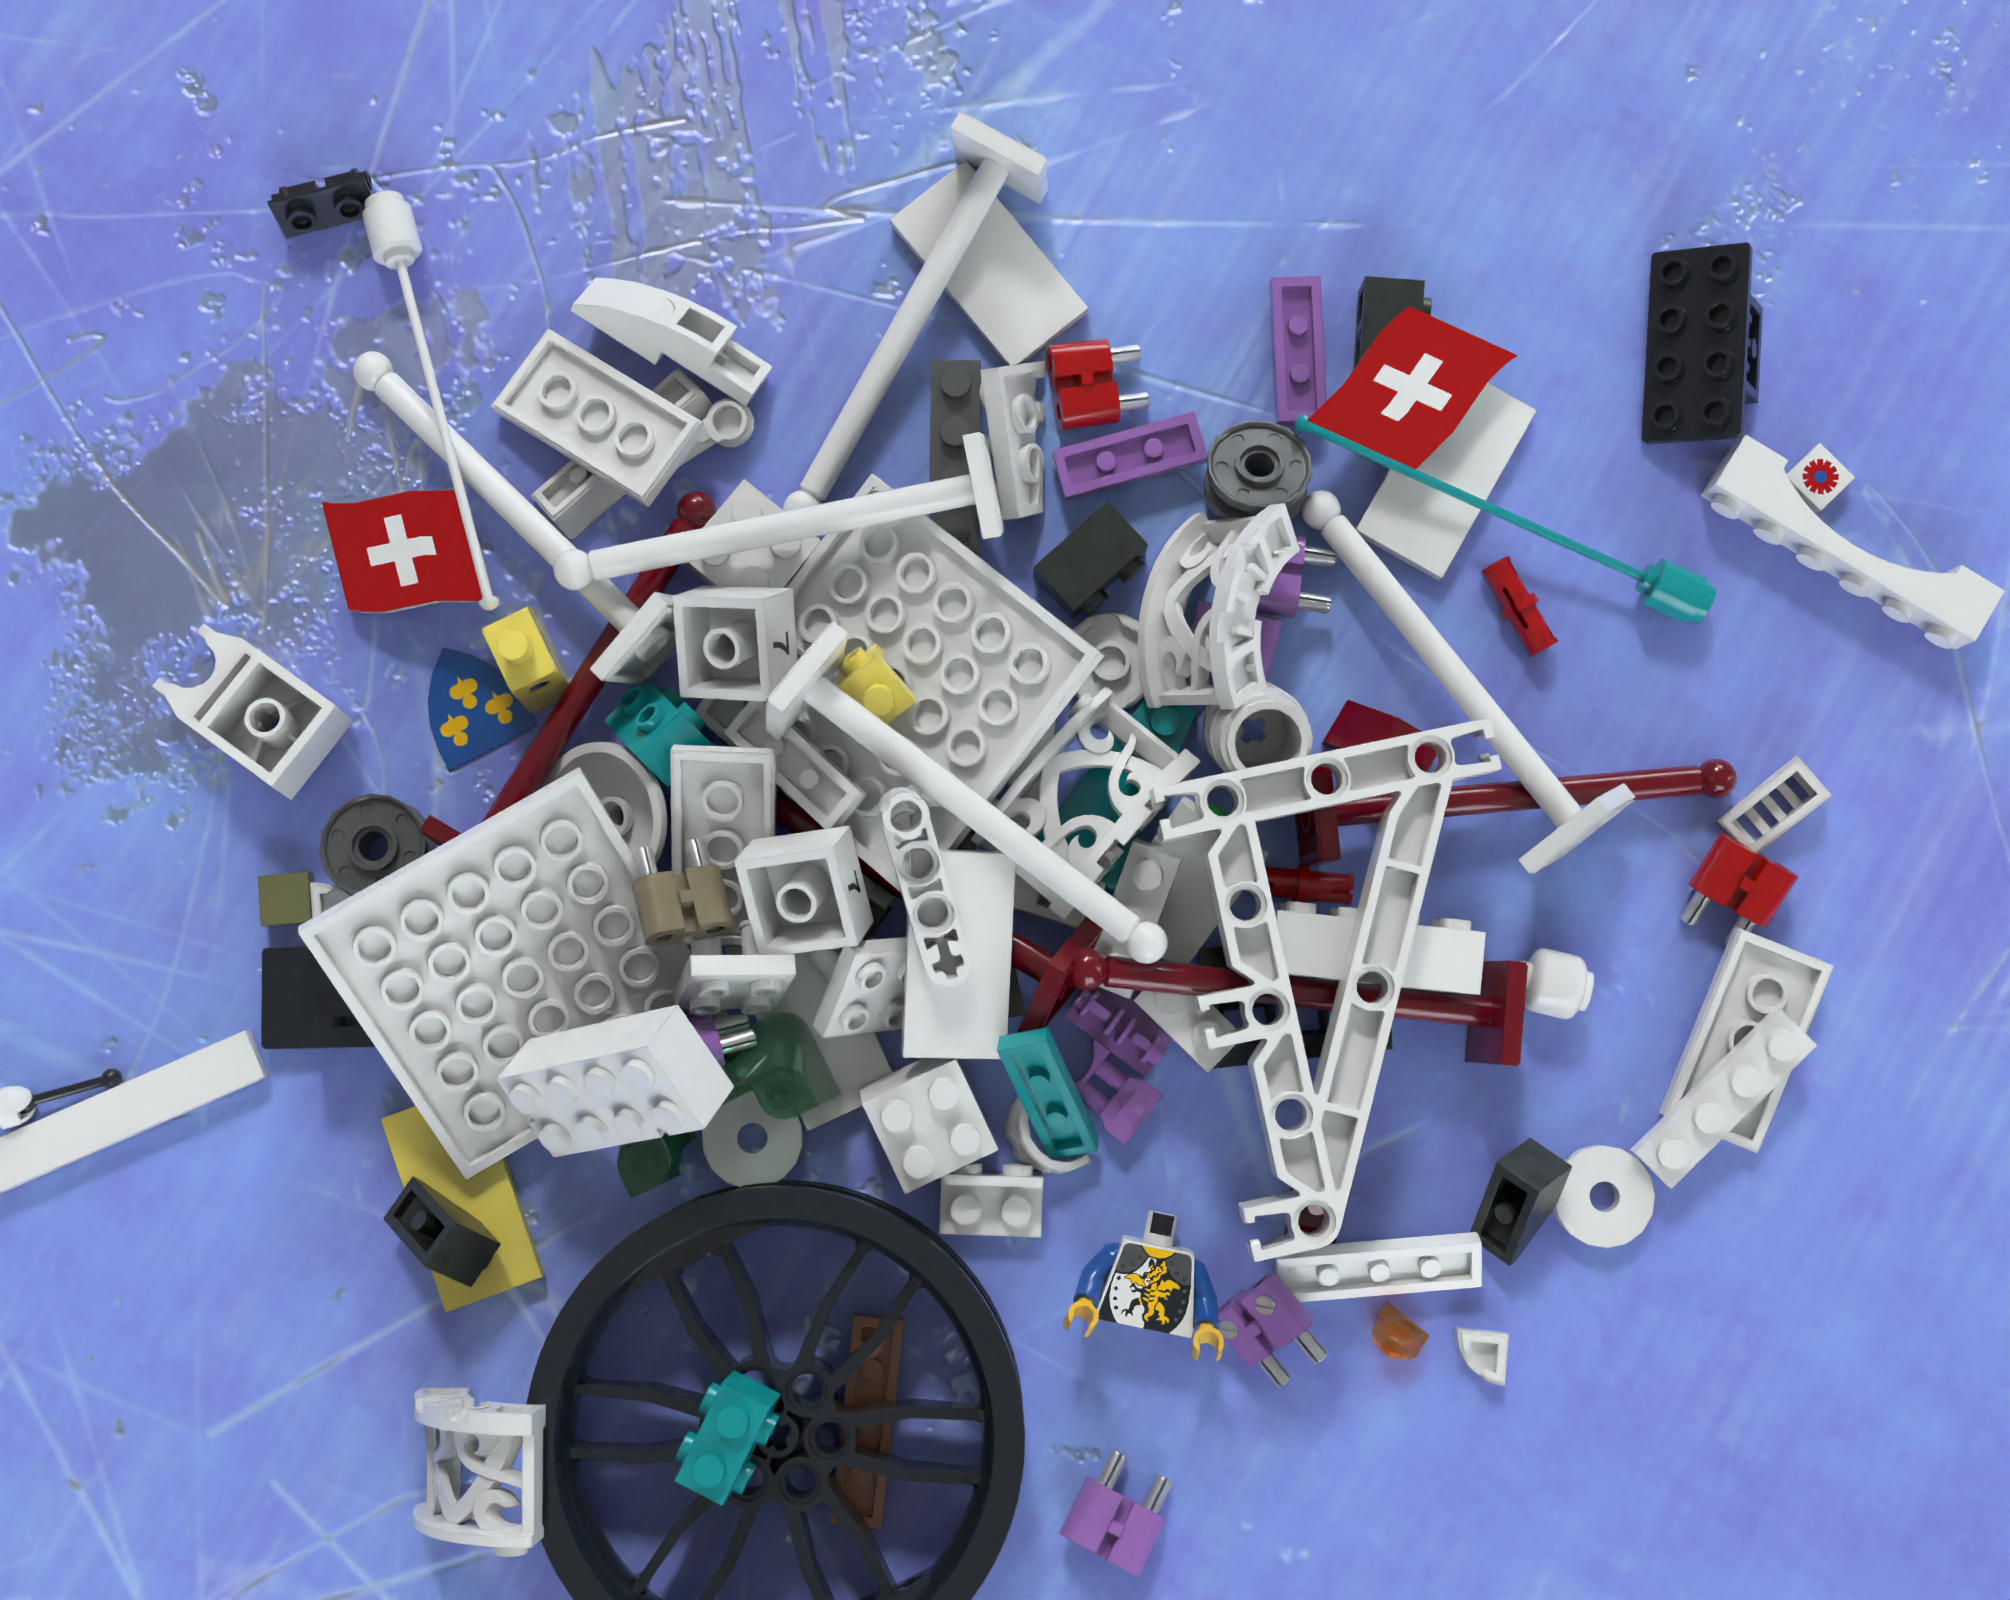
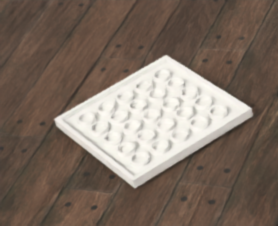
M871 473L854 497L893 490V488ZM927 515L825 535L787 586V588H793L797 659L801 658L827 625L833 622L848 632L844 658L858 647H862L866 651L877 643L883 650L885 662L916 696V702L891 721L888 726L989 803L993 802L1105 656ZM840 669L830 679V681L835 685L837 681V675L841 671ZM703 699L695 710L696 714L706 723L707 727L728 745L738 747L723 732L749 701ZM811 705L805 709L793 724L868 794L842 826L850 825L857 855L897 890L900 891L878 817L880 799L886 792L894 788L905 787L912 789L920 795L929 808L930 820L939 849L956 850L970 832L971 828ZM776 783V786H777L778 788H780L785 794H787V793ZM905 801L895 804V810L890 813V819H897L902 825V829H909L911 827L909 815L917 811L916 804L907 805ZM924 828L922 829V835H920V836H918V837H921V838H925V837H926V833H925ZM894 837L895 846L905 841L900 837ZM910 851L905 854L902 861L903 869L908 875Z
M580 767L298 927L299 935L466 1180L538 1138L528 1123L532 1116L530 1114L522 1115L512 1105L509 1096L496 1080L524 1044L531 1038L675 1005L674 989L691 955V950L684 938H682L681 943L653 947L645 944L631 885L634 880L640 877L637 861ZM690 1009L682 1010L686 1016L693 1015L690 1013ZM721 1009L719 1013L711 1016L714 1020L730 1016L727 1009Z

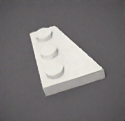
M1045 361L980 370L982 380L980 398L983 406L986 408L989 428L987 445L994 462L995 486L1002 520L1019 519L1042 513L1044 454L1041 448L1035 444V430L1038 422H1044V403L1036 402V379L1045 378Z

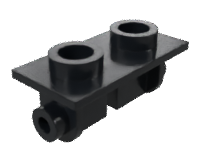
M353 168L349 172L324 178L325 187L318 188L315 180L290 187H279V193L272 194V200L267 201L268 206L286 238L363 219L362 213L365 210V200L372 195L370 190H373L369 172L367 170L359 172L357 168Z

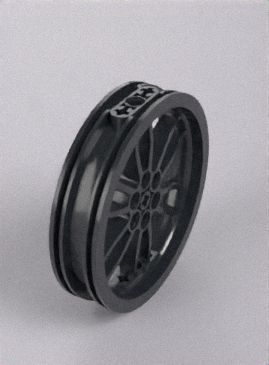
M779 1180L777 1182L745 1184L741 1187L731 1186L692 1199L647 1223L607 1253L579 1283L558 1314L544 1342L533 1373L526 1403L530 1405H546V1427L543 1428L542 1525L544 1526V1537L541 1539V1542L556 1574L573 1600H663L649 1589L650 1580L682 1533L715 1503L699 1495L677 1518L644 1570L634 1574L619 1557L605 1536L595 1516L585 1488L580 1459L636 1464L674 1461L685 1437L654 1443L603 1442L579 1439V1412L583 1395L648 1401L698 1417L700 1419L698 1431L706 1417L698 1412L705 1396L703 1393L659 1382L593 1379L587 1375L596 1347L615 1313L634 1290L660 1277L663 1278L688 1334L722 1382L734 1370L743 1375L753 1370L764 1373L769 1379L770 1389L781 1394L772 1413L780 1416L778 1420L780 1426L788 1423L791 1427L785 1442H781L778 1435L774 1439L770 1437L766 1446L757 1443L749 1461L756 1464L761 1470L763 1483L756 1487L746 1486L742 1495L733 1491L728 1498L730 1502L742 1508V1513L726 1556L698 1600L714 1599L740 1556L761 1504L767 1501L778 1502L784 1508L801 1573L815 1600H835L816 1557L806 1510L820 1502L824 1503L857 1544L878 1584L877 1592L871 1593L859 1600H971L992 1569L1004 1545L1019 1498L1025 1453L1022 1390L1015 1355L1007 1331L989 1294L965 1261L934 1231L913 1216L879 1198L839 1185L806 1180ZM760 1227L810 1228L840 1235L855 1241L856 1250L821 1301L799 1354L793 1362H782L775 1357L758 1292L733 1243L734 1240ZM875 1250L909 1273V1280L875 1330L843 1361L833 1368L828 1362L815 1355L834 1303L866 1253ZM715 1253L716 1258L722 1257L743 1305L753 1354L743 1358L740 1362L733 1357L704 1321L681 1277L684 1273L683 1268ZM925 1288L942 1308L961 1339L974 1373L979 1400L975 1403L911 1398L851 1406L841 1403L837 1390L882 1344L916 1290ZM803 1374L816 1376L822 1384V1394L814 1399L802 1397L795 1388V1379ZM909 1418L975 1420L982 1423L980 1461L977 1465L969 1466L908 1460L858 1444L859 1427ZM826 1422L837 1423L843 1428L846 1439L838 1446L826 1445L818 1436V1427ZM843 1465L904 1481L970 1484L974 1488L958 1528L938 1559L931 1567L896 1584L870 1527L832 1476L831 1471L834 1467ZM796 1467H806L815 1475L816 1485L808 1490H799L793 1487L789 1480V1471Z

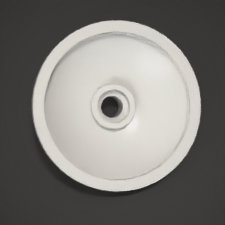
M586 743L565 753L550 770L543 787L580 767L633 856L635 857L636 849L640 847L644 849L645 846H649L653 850L655 863H657L666 839L667 810L662 789L654 773L630 749L616 743Z

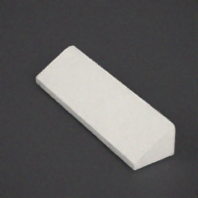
M679 368L674 370L651 390L702 422L709 408L713 405L705 393ZM571 460L538 488L531 497L569 539H574L624 496L625 493Z

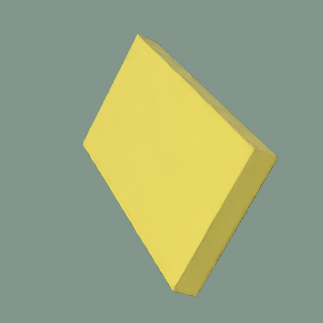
M416 1106L381 1119L403 1188H405L412 1176L422 1180L477 1218L501 1243L493 1255L490 1264L481 1272L472 1287L431 1270L445 1313L545 1276L506 1157L466 1180Z

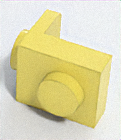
M877 643L866 651L862 647H858L838 665L841 671L837 675L836 686L887 725L916 702V696L883 659V650Z

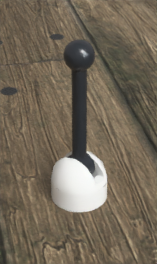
M107 1069L100 1077L33 1095L29 1089L22 1086L0 1088V1127L8 1129L29 1121L35 1112L37 1104L102 1086L109 1089L121 1084L122 1074L117 1069Z

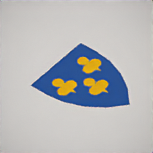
M442 648L431 676L428 710L430 728L448 771L538 726L533 715L512 694L502 673L495 667L470 654Z

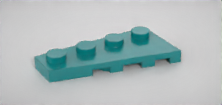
M1144 699L1132 717L1178 754L1197 713V709L1188 705L1148 708ZM1114 738L1111 751L1121 753L1124 746ZM1090 768L1058 808L1061 826L1067 821L1082 815H1097L1113 823L1117 822L1120 816L1111 806L1107 793L1108 779L1112 769ZM1122 772L1119 778V790L1121 793L1127 796H1134L1139 793L1136 785L1131 783L1125 784L1129 773ZM1088 829L1078 830L1065 838L1068 846L1077 835H1079L1078 842L1081 847L1089 848L1095 843V836ZM1138 829L1125 846L1120 843L1117 844L1124 853L1100 881L1106 883L1105 888L1115 892L1132 842L1136 838H1141L1144 829L1142 832ZM1043 831L1035 837L1040 842L1044 841Z

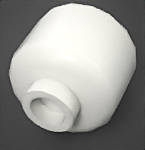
M1548 948L1536 950L1529 959V962H1527L1526 1010L1559 1019H1570L1578 1010L1585 1011L1590 1002L1594 986V974L1587 971L1585 961L1579 956Z

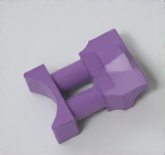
M1093 1040L1091 1065L1084 1076L1075 1081L1074 1084L1084 1105L1102 1120L1103 1128L1125 1145L1164 1095L1144 1079H1134L1107 1058L1110 1051L1098 1041ZM1093 1073L1116 1091L1111 1099L1088 1082Z

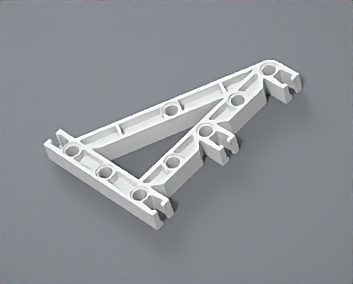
M1490 717L1155 787L1149 791L1154 811L1163 809L1162 803L1165 801V798L1191 795L1195 798V809L1199 816L1198 821L1171 828L1169 819L1159 820L1160 826L1157 830L1160 843L1213 831L1217 833L1203 856L1226 965L1246 978L1249 983L1244 986L1196 995L1193 998L1198 1016L1206 1015L1207 1011L1210 1010L1209 1005L1235 1001H1238L1240 1004L1243 1026L1215 1035L1213 1027L1204 1029V1033H1201L1204 1048L1211 1050L1261 1039L1247 1061L1271 1173L1293 1188L1291 1192L1238 1203L1242 1224L1255 1222V1216L1284 1213V1221L1288 1228L1286 1235L1260 1242L1259 1239L1246 1240L1248 1254L1254 1262L1319 1249L1331 1244L1338 1236L1452 782L1493 773L1502 769L1499 754L1489 756V753L1478 755L1479 763L1457 765L1451 740L1473 734L1474 739L1483 737V740L1494 738ZM1420 745L1431 747L1437 754L1438 765L1433 773L1422 771L1415 762V752ZM1316 767H1325L1334 773L1336 787L1331 794L1324 795L1313 788L1311 775ZM1223 788L1232 794L1234 808L1230 815L1218 816L1209 809L1207 797L1212 789ZM1392 795L1391 801L1380 818L1314 1084L1312 1085L1256 822ZM1239 890L1251 893L1256 900L1255 914L1246 921L1236 918L1230 910L1231 897ZM1367 972L1374 973L1381 982V992L1371 1002L1363 1001L1357 992V982ZM1263 994L1272 995L1279 1005L1277 1017L1268 1024L1259 1023L1252 1013L1254 1001ZM1286 1099H1295L1301 1107L1299 1121L1289 1128L1280 1127L1275 1119L1277 1106ZM1309 1205L1321 1206L1324 1212L1322 1225L1312 1232L1300 1230L1298 1225L1300 1212Z

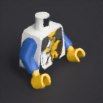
M1148 1210L1143 1239L1121 1235L1118 1243L1105 1244L1082 1269L1073 1299L1074 1304L1071 1305L1063 1319V1327L1065 1330H1068L1073 1317L1083 1318L1087 1323L1084 1337L1090 1336L1098 1319L1192 1338L1194 1329L1196 1333L1193 1337L1191 1356L1197 1361L1200 1354V1344L1209 1343L1216 1349V1361L1220 1360L1224 1347L1223 1335L1218 1330L1217 1295L1206 1266L1194 1258V1252L1191 1249L1173 1245L1178 1216L1159 1211Z

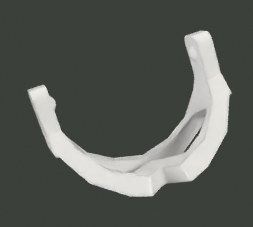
M1019 1096L1009 1107L1004 1125V1133L1006 1139L1012 1144V1155L1019 1163L1033 1165V1170L1036 1172L1055 1173V1175L1091 1162L1088 1154L1078 1155L1069 1162L1051 1160L1032 1141L1028 1125L1029 1116Z

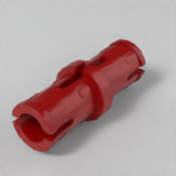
M1509 556L1500 559L1481 571L1482 576L1486 578L1503 608L1499 613L1504 621L1510 620L1527 649L1529 657L1542 652L1558 642L1536 606L1539 599L1535 593L1529 594Z
M1299 864L1297 869L1265 866L1272 897L1292 898L1294 902L1304 903L1307 900L1344 903L1345 905H1351L1353 894H1350V890H1354L1353 873L1342 874L1310 871L1308 866Z

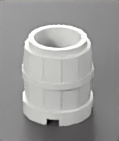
M1266 681L1267 688L1247 698L1244 704L1237 709L1220 710L1219 705H1208L1202 720L1203 741L1206 751L1225 773L1310 755L1313 742L1311 726L1307 713L1293 696ZM1258 717H1261L1264 721L1261 726V730L1264 733L1259 740L1251 738L1247 742L1243 741L1240 738L1244 733L1243 727L1240 726L1243 720L1248 718L1251 721H1255Z

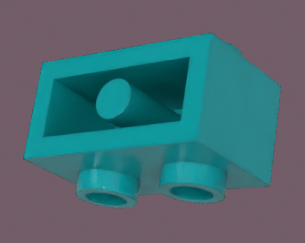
M648 678L640 686H635L628 690L621 698L619 706L604 720L628 748L667 787L671 785L670 749L673 745H712L699 731L706 723L669 685L660 691Z
M735 1370L722 1382L721 1386L713 1382L698 1409L699 1413L706 1416L698 1433L689 1431L676 1454L675 1461L681 1463L682 1466L675 1482L721 1506L724 1505L733 1491L742 1495L756 1468V1464L750 1462L749 1459L757 1443L766 1446L780 1416L772 1412L781 1394Z

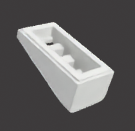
M1795 756L1717 821L1732 838L1759 853L1832 795L1798 756ZM1790 776H1793L1810 795L1804 801H1801L1784 782ZM1775 788L1794 808L1787 815L1769 796V793ZM1759 801L1764 804L1778 821L1771 828L1752 807ZM1743 813L1763 834L1755 841L1736 820Z

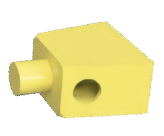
M523 608L481 629L510 691L532 715L558 702L570 683L571 678L537 609ZM549 681L548 684L539 689H531L536 684Z

